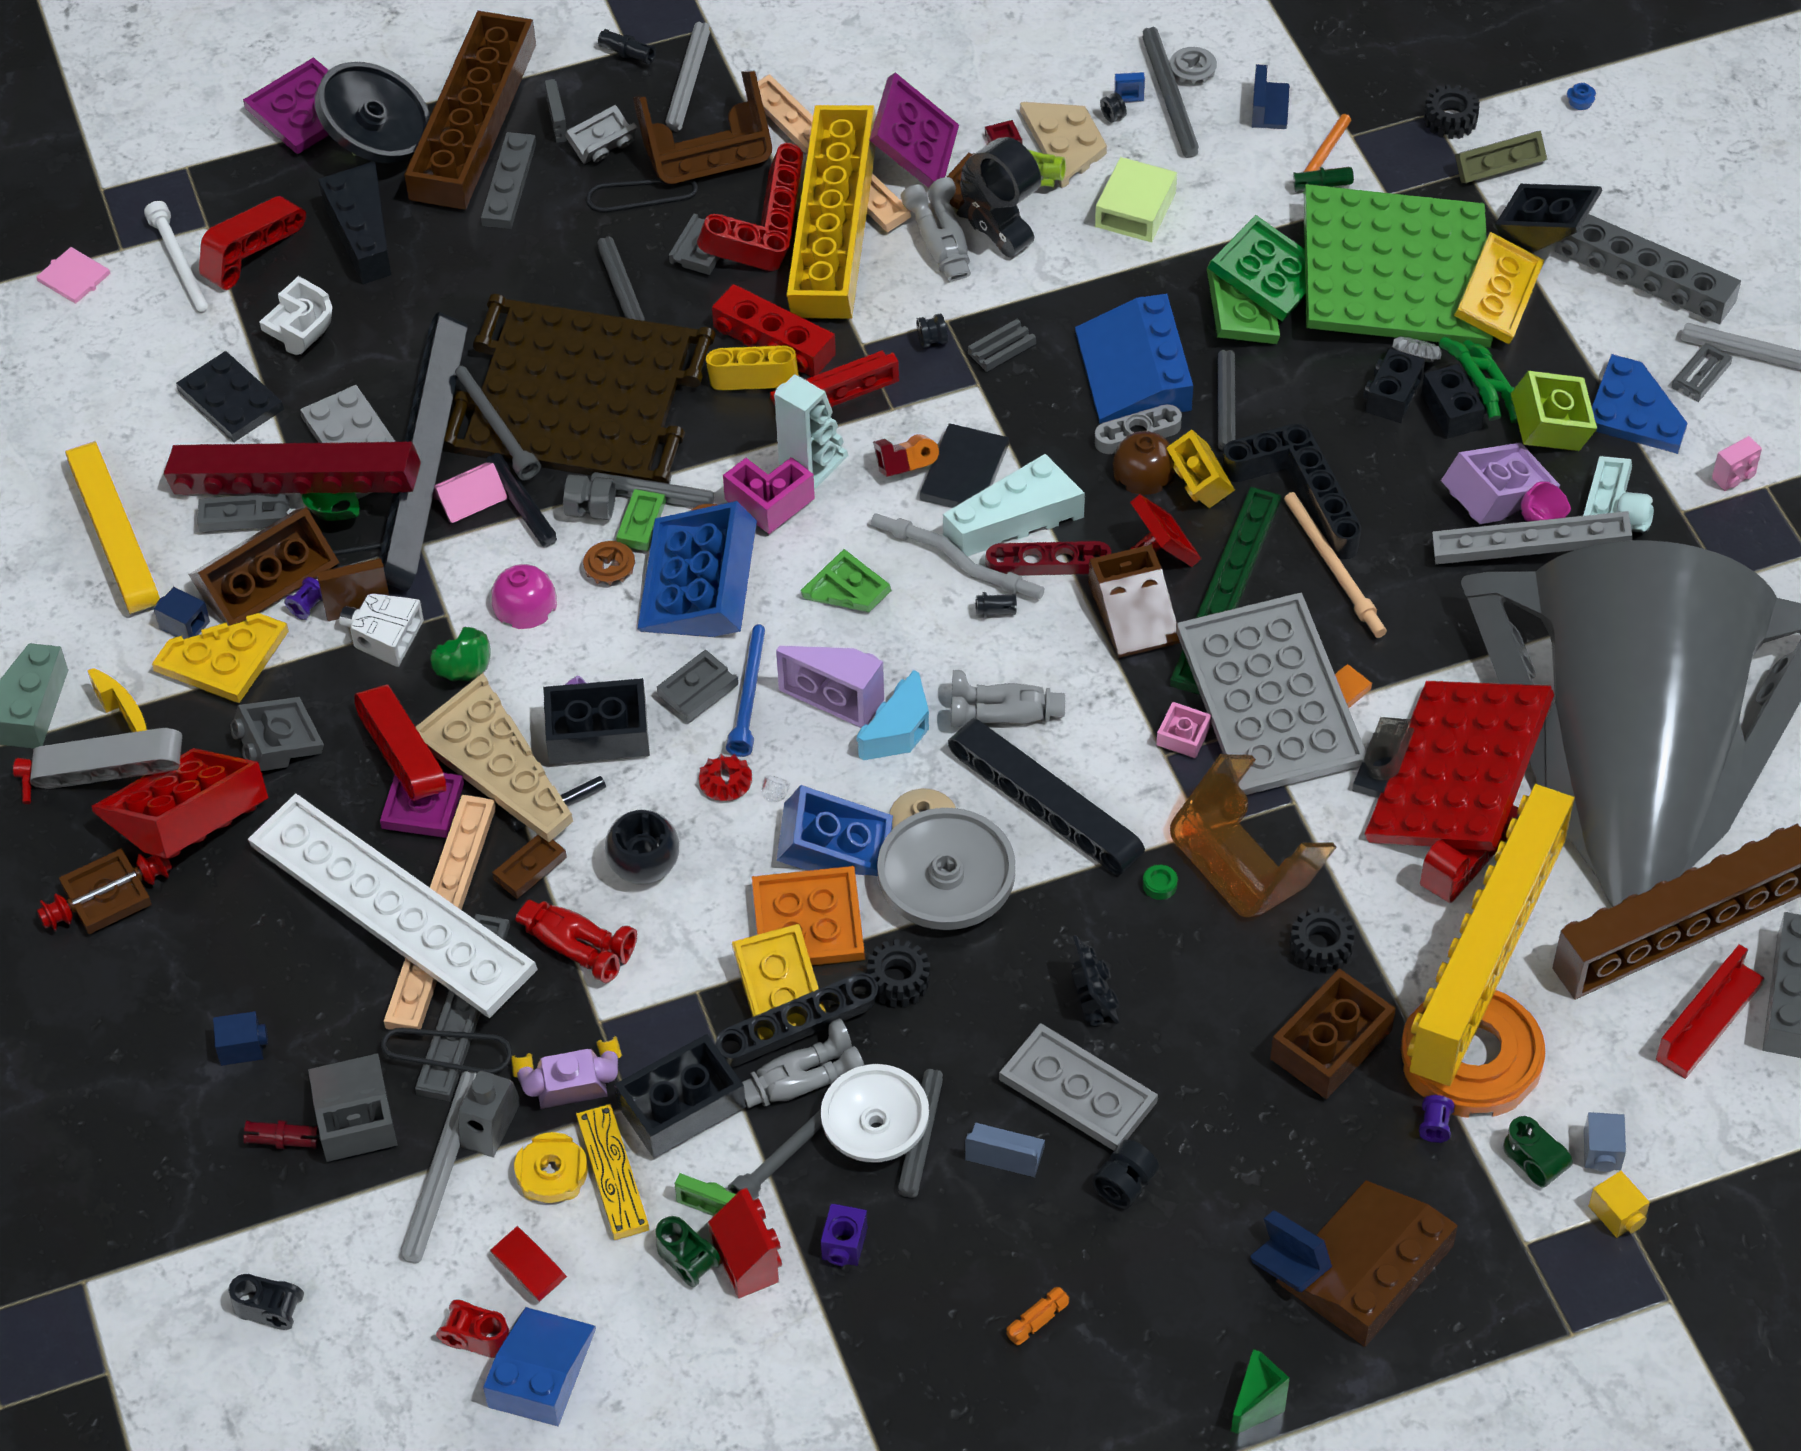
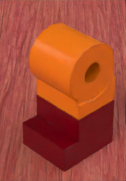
M916 434L910 437L907 442L893 445V443L886 439L873 442L879 472L886 477L928 466L934 463L939 455L937 443L922 434Z

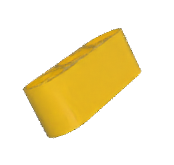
M789 346L718 348L710 351L706 356L710 385L717 390L778 388L779 385L786 383L794 374L799 376L795 350Z

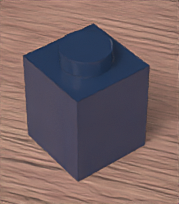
M174 586L165 596L158 600L154 608L159 629L175 637L182 636L183 639L197 636L210 623L205 602Z
M256 1011L213 1018L215 1048L221 1066L263 1059L262 1046L268 1045L266 1025H259Z

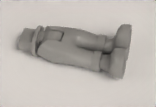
M943 177L931 184L928 196L924 186L916 184L909 186L901 193V200L908 210L916 214L917 225L920 227L922 237L931 256L939 264V270L945 272L948 281H955L970 276L971 272L968 267L970 259L967 255V242L964 232L950 204V200L955 194L956 186L953 179ZM928 197L931 205L935 209L937 219L940 222L942 229H939L937 227L931 209H929Z
M953 670L951 727L964 726L973 718L983 723L1029 724L1037 720L1049 721L1050 716L1065 717V693L1050 692V688H1046L1044 694L1042 687L1018 683L990 686L977 684V687L969 685L966 674L962 670Z
M839 1018L829 1024V1036L823 1044L819 1042L812 1045V1047L786 1053L757 1070V1073L755 1071L750 1073L751 1078L742 1082L745 1090L746 1106L750 1108L760 1103L768 1106L771 1102L792 1100L818 1088L831 1085L847 1071L864 1066L858 1049L855 1046L852 1047L850 1036L843 1021ZM833 1059H838L837 1061H835V1062H833V1063L830 1061V1060H833Z

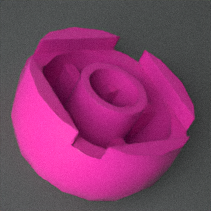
M519 564L506 568L498 575L492 586V608L496 617L502 623L504 621L512 624V627L516 629H530L544 624L548 620V614L551 613L552 609L555 611L557 607V595L548 574L533 565Z

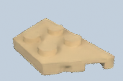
M1036 102L1020 103V112L1042 153L1065 157L1066 159L1065 177L1063 181H1058L1061 188L1066 187L1069 184V179L1077 172L1080 174L1084 173L1093 162L1099 161L1107 154V145L1085 106Z

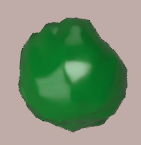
M463 627L457 639L447 640L443 645H438L436 649H432L430 662L433 670L438 676L450 681H473L488 668L491 657L488 637L483 631L476 628Z

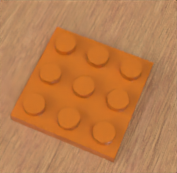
M854 866L752 876L757 935L799 924L811 965L865 960Z

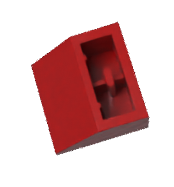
M748 1188L740 1190L708 1221L710 1240L722 1259V1265L738 1299L779 1283L778 1268L782 1267V1261L777 1251L781 1249L777 1234L773 1228L767 1230L763 1221L766 1219V1214L759 1198L752 1199Z

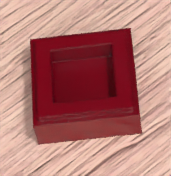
M1013 120L985 126V136L989 143L1004 137H1010L1022 143V138Z

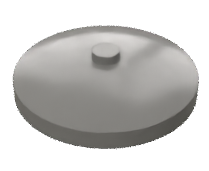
M935 808L906 818L887 835L878 856V881L882 894L888 904L905 919L931 929H961L986 920L1004 905L1014 886L1015 855L1011 843L1004 832L986 817L964 809Z

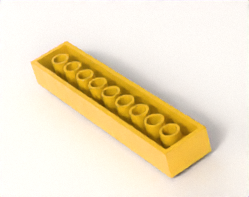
M1538 784L1534 785L1529 796L1523 795L1517 814L1520 816L1518 819L1512 818L1507 829L1506 838L1509 839L1507 843L1500 842L1494 859L1497 863L1495 866L1489 865L1483 880V885L1486 886L1484 890L1478 889L1475 893L1471 909H1474L1472 914L1466 913L1459 931L1462 933L1460 939L1454 937L1448 951V958L1450 960L1448 964L1442 962L1439 967L1435 981L1438 985L1436 989L1430 987L1423 1004L1426 1010L1424 1014L1418 1012L1414 1019L1411 1033L1416 1035L1412 1037L1407 1051V1056L1412 1057L1409 1072L1451 1086L1565 844L1575 797Z

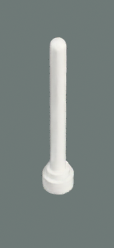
M154 201L148 204L144 209V215L148 223L159 230L196 309L199 312L206 311L208 304L169 225L171 213L166 203Z

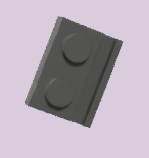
M693 214L669 253V262L671 264L678 262L684 268L710 275L720 257L707 254L698 247L697 239L705 220L698 218V214Z
M705 649L656 687L657 694L677 712H682L690 722L739 683L738 676L736 674L732 675L723 663Z

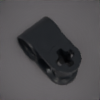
M252 1274L238 1275L231 1281L228 1290L233 1311L237 1317L243 1320L266 1324L279 1330H289L292 1328L294 1323L292 1315L297 1302H301L304 1297L303 1290L292 1283L274 1281ZM246 1294L255 1295L254 1297L248 1300L240 1299L243 1295Z

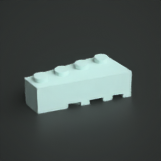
M794 374L786 383L779 385L774 394L778 461L780 466L792 457L813 473L815 490L849 455L847 450L842 448L844 443L842 436L836 433L838 425L836 420L831 418L833 411L826 392Z
M1044 454L943 514V536L947 537L968 557L986 551L990 546L1001 543L1003 540L1009 538H1017L1019 540L1029 536L1030 531L1042 527L1048 530L1059 526L1060 521L1072 518L1073 521L1084 518L1085 493Z

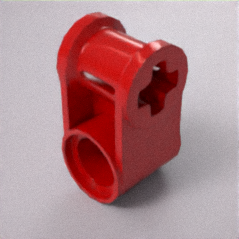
M463 1300L451 1301L449 1305L450 1314L444 1326L438 1328L437 1338L452 1348L464 1349L489 1358H495L510 1333L505 1317L497 1311L477 1307ZM492 1332H499V1334L494 1337H486L488 1334Z

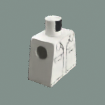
M380 594L367 595L360 610L344 606L339 618L340 625L351 627L353 644L357 649L397 667L400 666L424 621L420 600Z

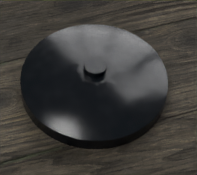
M347 62L333 67L324 75L315 93L316 113L327 133L346 150L374 162L399 163L411 159L430 118L425 101L408 81L395 72L372 63Z

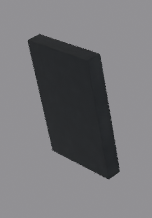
M949 423L939 446L938 458L932 463L920 491V500L954 508L993 485L1009 446V437Z

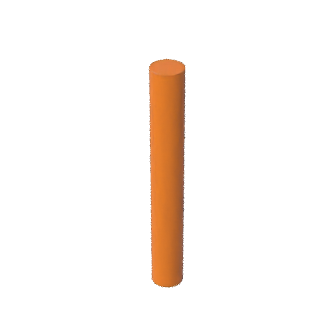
M1342 114L1304 172L1320 169L1350 124V116Z

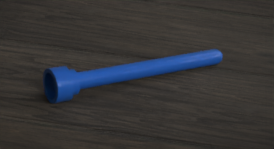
M756 624L752 629L737 724L727 737L726 750L731 755L735 753L738 757L748 756L753 750L754 737L749 727L765 636V628L761 624Z

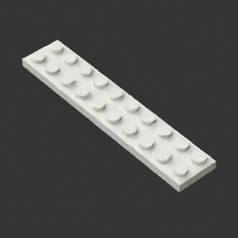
M296 793L248 838L252 848L488 1018L538 970L533 960Z

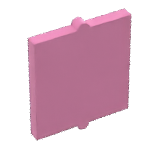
M70 247L56 260H51V264L37 275L36 278L38 282L76 304L90 291H95L96 286L110 274V270Z

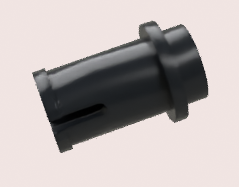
M982 592V595H976V615H982L983 618H987V615L996 614L1016 615V594L987 595L986 592Z

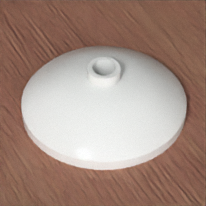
M870 1064L847 1071L831 1084L822 1101L821 1121L828 1140L844 1155L864 1162H883L902 1156L920 1141L929 1121V1104L925 1091L913 1076L890 1065ZM873 1123L882 1124V1126L877 1128L871 1127Z

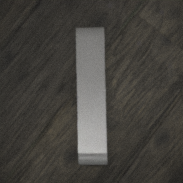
M159 728L39 746L33 749L30 783L35 787L52 789L174 771L179 769L182 733L170 728Z

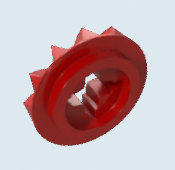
M720 753L718 758H708L706 765L700 767V788L708 797L715 800L731 801L743 796L752 784V770L749 768L747 761L738 759L735 753L731 757H725ZM722 770H726L730 775L729 784H725V780L721 776Z

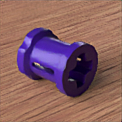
M306 577L302 581V587L294 595H289L285 598V605L294 616L306 620L310 616V610L319 601H323L319 582L312 577Z
M1430 1095L1423 1099L1422 1108L1425 1114L1423 1123L1419 1125V1136L1429 1142L1439 1143L1450 1139L1449 1116L1454 1112L1455 1106L1451 1099L1441 1095Z

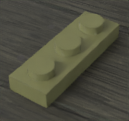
M1534 131L1455 154L1461 183L1471 182L1548 160L1541 131Z

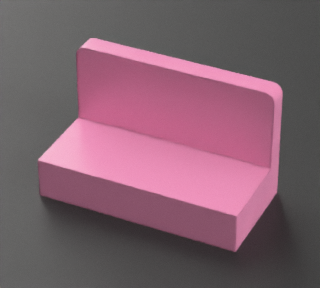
M484 463L434 486L433 499L440 500L449 522L454 523L507 499V494L494 463Z

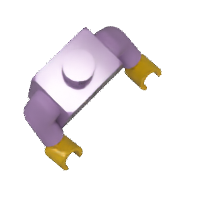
M614 1036L612 1040L607 1042L597 1041L600 1057H597L592 1049L557 1054L541 1058L535 1070H533L532 1054L528 1053L526 1057L521 1058L513 1055L511 1057L513 1076L518 1077L523 1091L528 1096H539L541 1109L607 1097L605 1083L612 1082L617 1077L618 1058L622 1056L617 1036Z

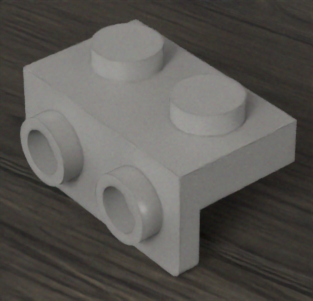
M614 105L567 130L565 137L582 163L586 164L592 160L594 162L601 161L608 156L610 150L616 147L619 149L627 147L634 141L633 137L638 127L635 123L629 125L618 107Z

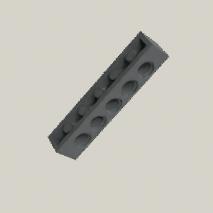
M1588 214L1577 233L1556 242L1555 252L1717 324L1722 323L1737 301L1741 280Z

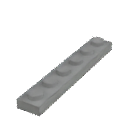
M1628 511L1432 532L1436 564L1571 551L1602 543L1632 541Z

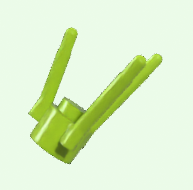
M1029 150L1038 164L1041 176H1043L1040 187H1054L1055 180L1063 181L1066 171L1065 157Z

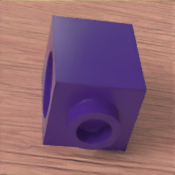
M837 1204L830 1205L821 1239L822 1259L838 1266H845L847 1264L858 1266L868 1228L867 1210ZM841 1235H847L851 1237L850 1239L845 1241L836 1239Z

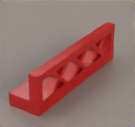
M882 350L805 380L825 391L830 406L833 407L899 382V362L894 353L885 355ZM775 391L770 392V399L775 405Z
M1738 944L1662 1036L1656 1061L1686 1079L1763 985L1764 977L1744 965L1748 952L1747 948Z

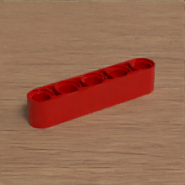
M385 684L355 693V706L361 721L412 801L445 792L446 780L439 763L389 685Z

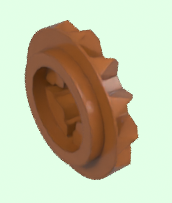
M604 541L595 544L586 552L583 565L587 577L594 578L597 584L603 581L611 586L613 581L619 580L624 582L625 576L633 574L635 556L633 551L621 542ZM615 559V566L610 565L604 569V563L609 564Z

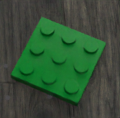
M1257 215L1212 259L1208 266L1209 270L1282 322L1306 297L1305 249Z

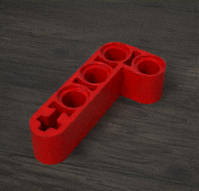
M276 196L211 227L205 232L201 240L200 275L224 290L231 289L240 277L241 259L299 231L306 220L305 210L282 196Z
M1513 804L1496 851L1452 848L1441 840L1436 841L1424 859L1420 885L1446 902L1452 903L1496 854L1500 842H1506L1509 839L1506 838L1507 829L1512 818H1519L1520 815L1517 814L1518 807Z

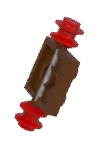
M121 848L59 877L61 886L68 897L67 901L56 893L54 894V902L50 904L40 900L42 908L37 909L38 916L45 929L51 926L54 932H56L57 923L65 921L70 925L73 917L72 912H76L87 933L91 934L152 905L150 897L141 881L144 879L145 882L155 885V877L160 874L168 879L167 871L172 869L169 859H163L156 855L145 858L138 854L137 867L133 868Z

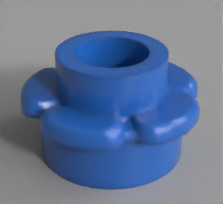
M1586 83L1575 84L1573 88H1569L1567 91L1569 104L1574 109L1586 110L1595 101L1596 91Z

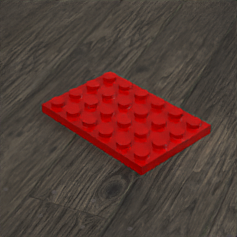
M1426 681L1402 739L1404 743L1385 791L1380 794L1365 831L1368 843L1432 847L1436 841L1441 840L1452 848L1496 851L1553 700L1554 692L1552 687L1546 685Z

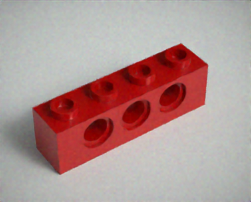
M735 284L712 306L713 327L720 333L729 335L743 342L748 347L789 346L795 350L798 372L805 373L811 377L818 375L836 355L834 333Z

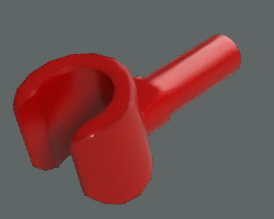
M16 758L13 764L14 777L22 778V803L28 805L31 803L30 777L32 761L30 759Z

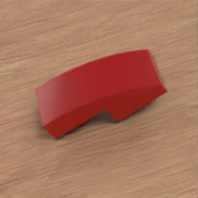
M518 1226L490 1249L494 1257L539 1302L567 1277L557 1264Z

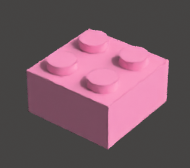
M1748 436L1718 452L1712 479L1724 491L1738 486L1740 482L1746 479H1751L1757 472L1762 448Z
M1172 702L1157 732L1156 745L1196 758L1211 727V714Z

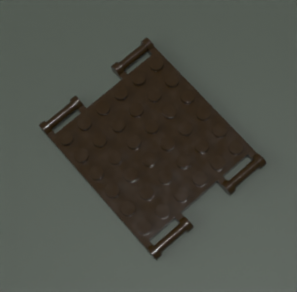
M491 294L487 302L489 309L480 335H477L474 339L473 348L479 353L494 355L482 391L523 451L533 453L540 462L541 468L590 476L598 472L670 484L672 478L670 470L678 445L683 442L685 431L678 426L664 428L677 385L688 387L700 386L703 378L701 373L708 348L714 342L715 331L708 327L692 329L509 300L502 295ZM500 313L508 314L499 341L492 340L491 338ZM690 343L697 344L689 369L683 371L682 368ZM464 391L456 392L453 399L454 409L446 429L442 450L487 458L494 453H499L506 462L513 463V457L469 393ZM466 410L473 411L474 413L465 439H458L457 436ZM659 442L666 443L658 469L652 471L651 467Z

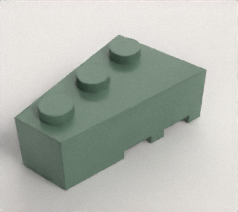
M29 643L1 677L0 745L33 749L43 746L69 671L61 646Z

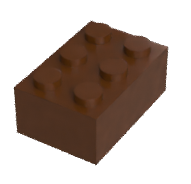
M1339 968L1273 1036L1270 1059L1327 1100L1392 1031L1396 1008Z

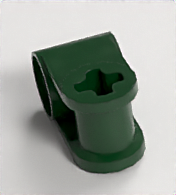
M1519 1116L1512 1120L1508 1129L1509 1134L1503 1143L1504 1152L1537 1186H1548L1573 1165V1160L1568 1150L1549 1135L1536 1120L1527 1116Z
M665 1217L657 1224L655 1232L658 1254L689 1286L696 1287L699 1284L700 1277L712 1267H719L722 1264V1259L717 1250L707 1240L701 1238L680 1217ZM669 1236H678L680 1240L676 1242H667L665 1238Z

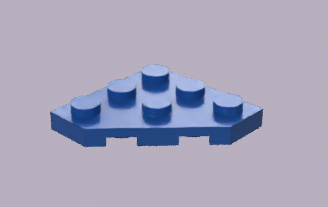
M1611 354L1592 406L1597 426L1595 432L1678 454L1686 432L1687 421L1642 362Z

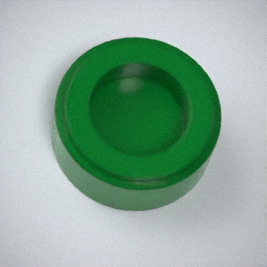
M1166 865L1151 866L1145 871L1143 876V889L1145 893L1157 900L1170 898L1177 890V874Z

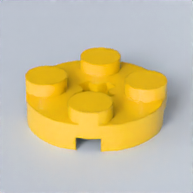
M549 1132L532 1138V1143L528 1144L524 1150L522 1146L516 1155L514 1170L517 1183L526 1198L544 1203H555L565 1199L571 1200L578 1196L580 1188L587 1178L588 1165L585 1151L581 1146L579 1147L574 1143L571 1137L562 1133ZM549 1162H555L556 1167L560 1168L554 1173H547L541 1170L548 1167Z

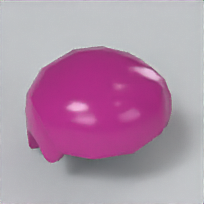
M1540 481L1534 484L1525 493L1521 502L1522 515L1526 522L1566 518L1571 511L1566 495L1557 486L1548 481Z

